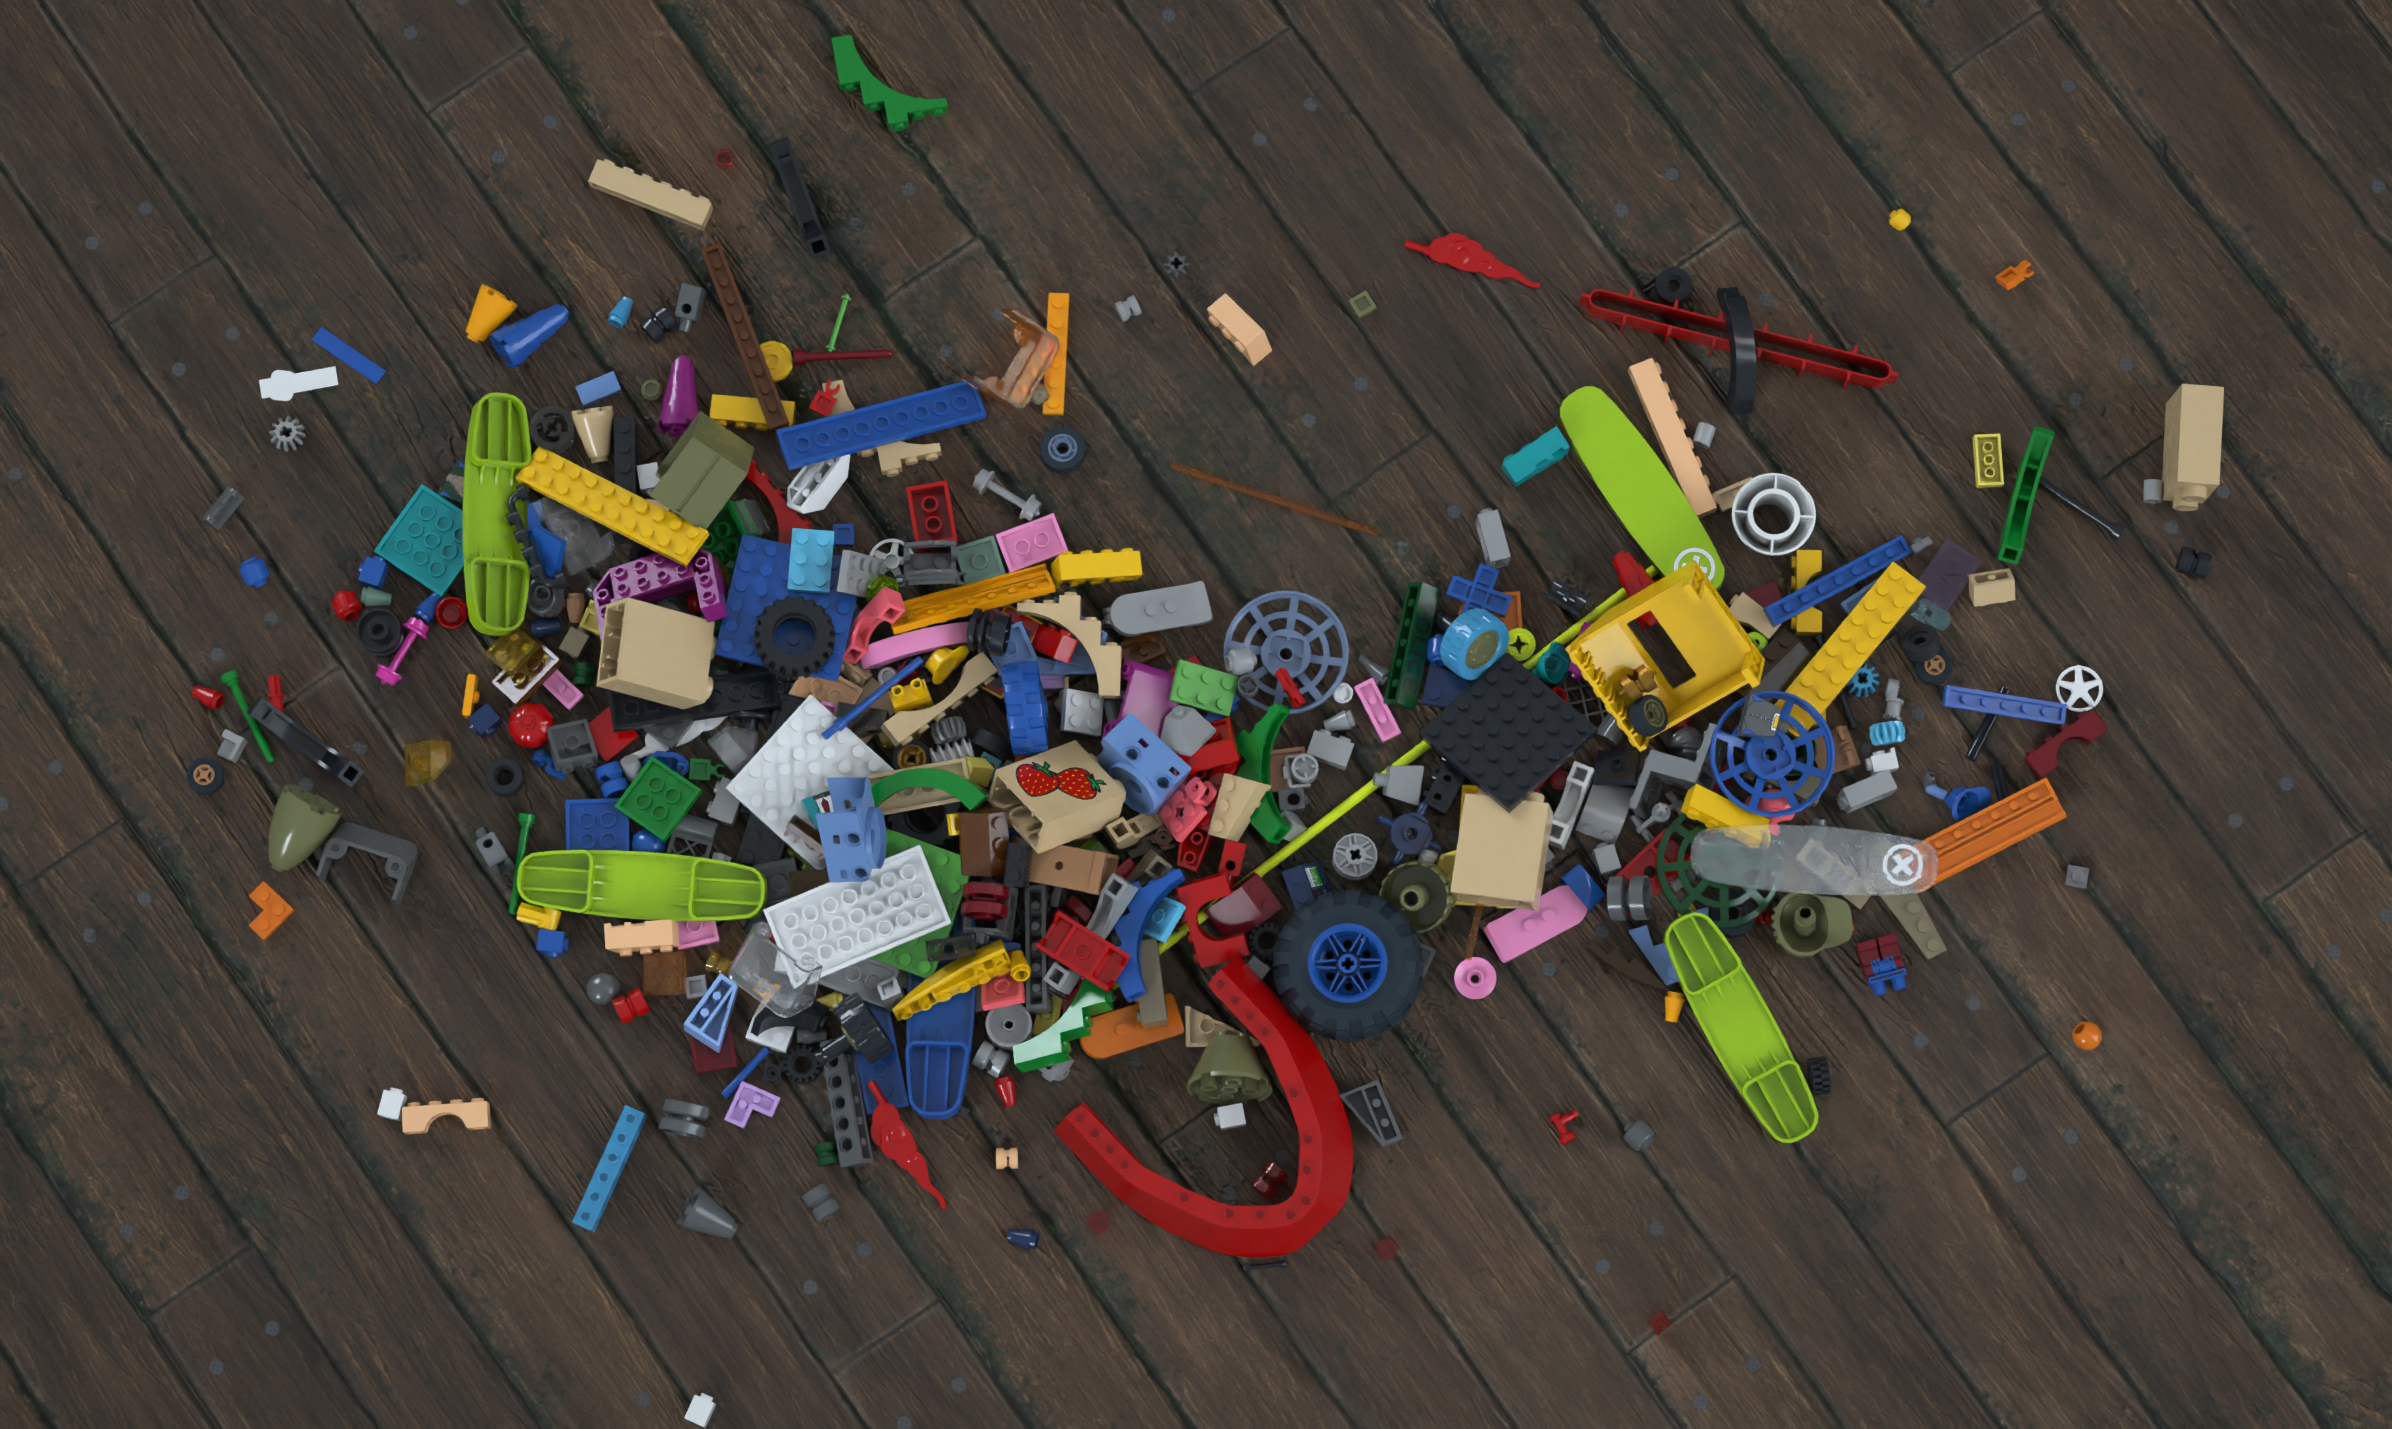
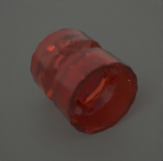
M1267 1160L1261 1168L1262 1173L1256 1174L1250 1185L1263 1196L1272 1200L1278 1192L1277 1187L1282 1186L1289 1178V1175L1273 1162ZM1267 1179L1271 1181L1269 1184L1266 1183Z

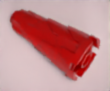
M1622 550L1613 556L1615 560L1612 563L1628 598L1655 583L1642 565L1629 552L1625 553ZM1651 611L1636 618L1642 631L1647 629L1646 623L1650 628L1659 622Z

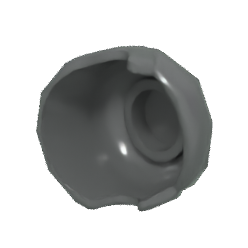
M609 973L595 974L586 985L587 996L596 1004L606 1005L619 996L621 992L620 982L616 976Z

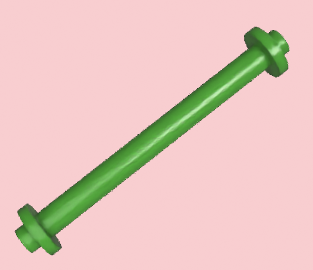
M847 294L841 296L843 301L829 346L825 347L827 352L836 350L834 344L847 303L851 301Z

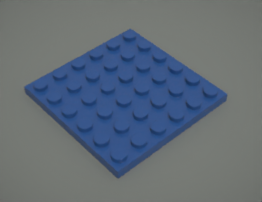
M742 535L726 602L728 616L722 619L714 655L764 666L757 655L754 640V631L759 615H762L764 609L768 605L772 606L773 601L777 599L782 601L785 600L786 596H791V599L797 598V596H804V600L812 599L816 605H821L825 608L826 614H829L835 630L834 651L829 658V662L826 666L823 665L821 671L817 674L815 672L811 673V677L838 682L858 597L837 592L842 556L833 554L830 594L787 591L791 545ZM799 620L783 623L775 633V643L778 649L788 655L806 653L812 648L815 640L814 631L811 626Z

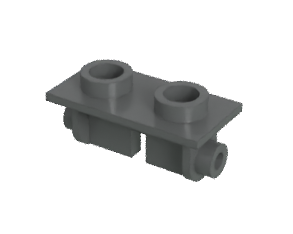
M228 486L203 516V519L219 531L245 498L235 489Z

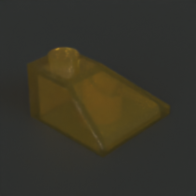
M430 739L406 745L405 787H413L435 781L451 763V742Z

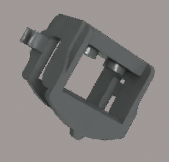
M928 540L904 543V574L895 576V578L902 579L903 582L901 585H896V588L910 590L911 585L951 584L952 588L966 585L967 582H961L959 579L960 576L966 575V572H958L956 569V541ZM950 547V553L909 554V548Z
M984 876L983 881L970 882L1004 884L996 882L997 876ZM1007 886L1009 887V899L1001 903L1008 907V914L1006 919L996 920L995 925L997 929L984 928L985 920L976 919V927H971L972 918L962 916L963 932L968 935H976L975 942L983 945H988L989 940L996 941L1001 939L1002 941H1012L1019 889Z

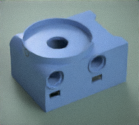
M1131 712L1102 739L1103 750L1097 756L1100 766L1111 778L1117 779L1123 784L1126 791L1124 803L1134 811L1149 816L1158 813L1181 784L1184 783L1191 770V767ZM1142 739L1149 746L1144 748L1138 741ZM1173 767L1179 775L1177 777L1169 771L1170 768Z
M869 777L827 778L834 812L816 813L815 815L830 883L866 882L870 877L872 869H881L885 861L886 826L882 810L879 807H875ZM845 800H850L852 808H846ZM834 835H839L840 843L834 842Z

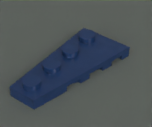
M1430 664L1422 705L1445 709L1474 682Z

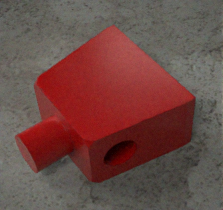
M1226 839L1218 873L1227 871L1231 886L1233 887L1234 878L1240 877L1247 844ZM1228 861L1235 862L1234 870L1227 868Z

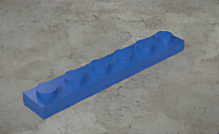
M1946 685L1944 686L1942 707L2064 725L2067 704Z

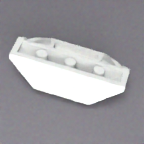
M850 454L803 466L788 486V508L802 514L825 509L848 478Z

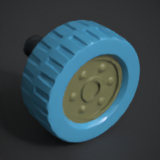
M1475 608L1468 610L1456 619L1443 611L1439 612L1434 618L1435 626L1445 632L1440 647L1441 659L1451 671L1463 679L1477 680L1503 657L1507 650L1509 632L1506 625L1485 609Z

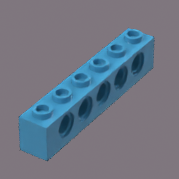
M625 1105L572 1223L595 1232L647 1118L645 1113Z

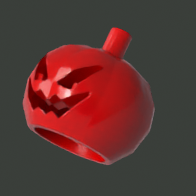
M530 702L521 704L510 715L509 734L515 743L522 747L533 749L540 747L548 741L547 729L555 725L554 717L542 704Z

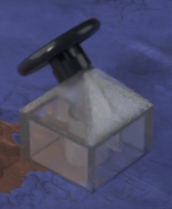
M734 711L730 714V717L735 721L742 722V727L727 725L707 741L714 753L735 777L759 751L758 724L770 723L772 721L770 715L755 711Z

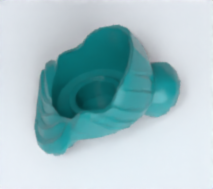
M1559 642L1551 643L1549 649L1542 654L1537 661L1536 668L1532 669L1531 673L1542 682L1556 684L1562 681L1571 661L1564 646Z

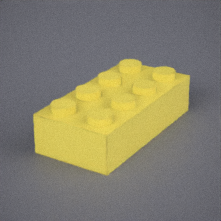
M2000 434L1974 435L1972 439L1976 488L2002 487L2004 485Z

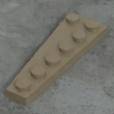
M1888 838L1851 856L1850 859L1863 877L1872 883L1871 886L1875 889L1876 894L1880 896L1888 910L1893 913L1901 927L1909 934L1911 940L1927 960L1947 951L1912 883L1900 886L1886 878L1882 863L1886 852L1892 848ZM1893 851L1886 863L1889 875L1897 881L1910 880L1903 870L1896 875L1893 874L1892 870L1898 865L1892 858L1896 854Z

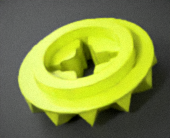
M1517 627L1509 630V643L1505 654H1510L1517 661L1528 659L1535 650L1534 636L1527 629ZM1517 636H1519L1521 642L1528 643L1521 646L1520 653H1518L1516 646L1510 645L1516 643Z

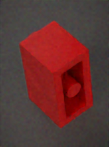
M1049 623L1048 627L1039 624L1031 644L1034 649L1069 664L1078 640L1071 637L1072 633Z

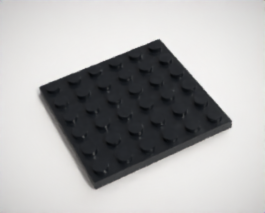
M1506 653L1418 733L1422 740L1510 813L1598 732V728L1510 654Z

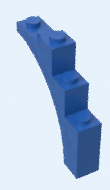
M1180 869L1167 871L1164 877L1148 881L1145 887L1139 881L1130 882L1139 889L1127 906L1130 913H1123L1114 926L1122 943L1120 946H1115L1131 956V959L1117 979L1118 985L1129 1003L1148 993L1142 977L1140 964L1141 942L1144 930L1151 914L1159 903L1173 889L1187 881Z

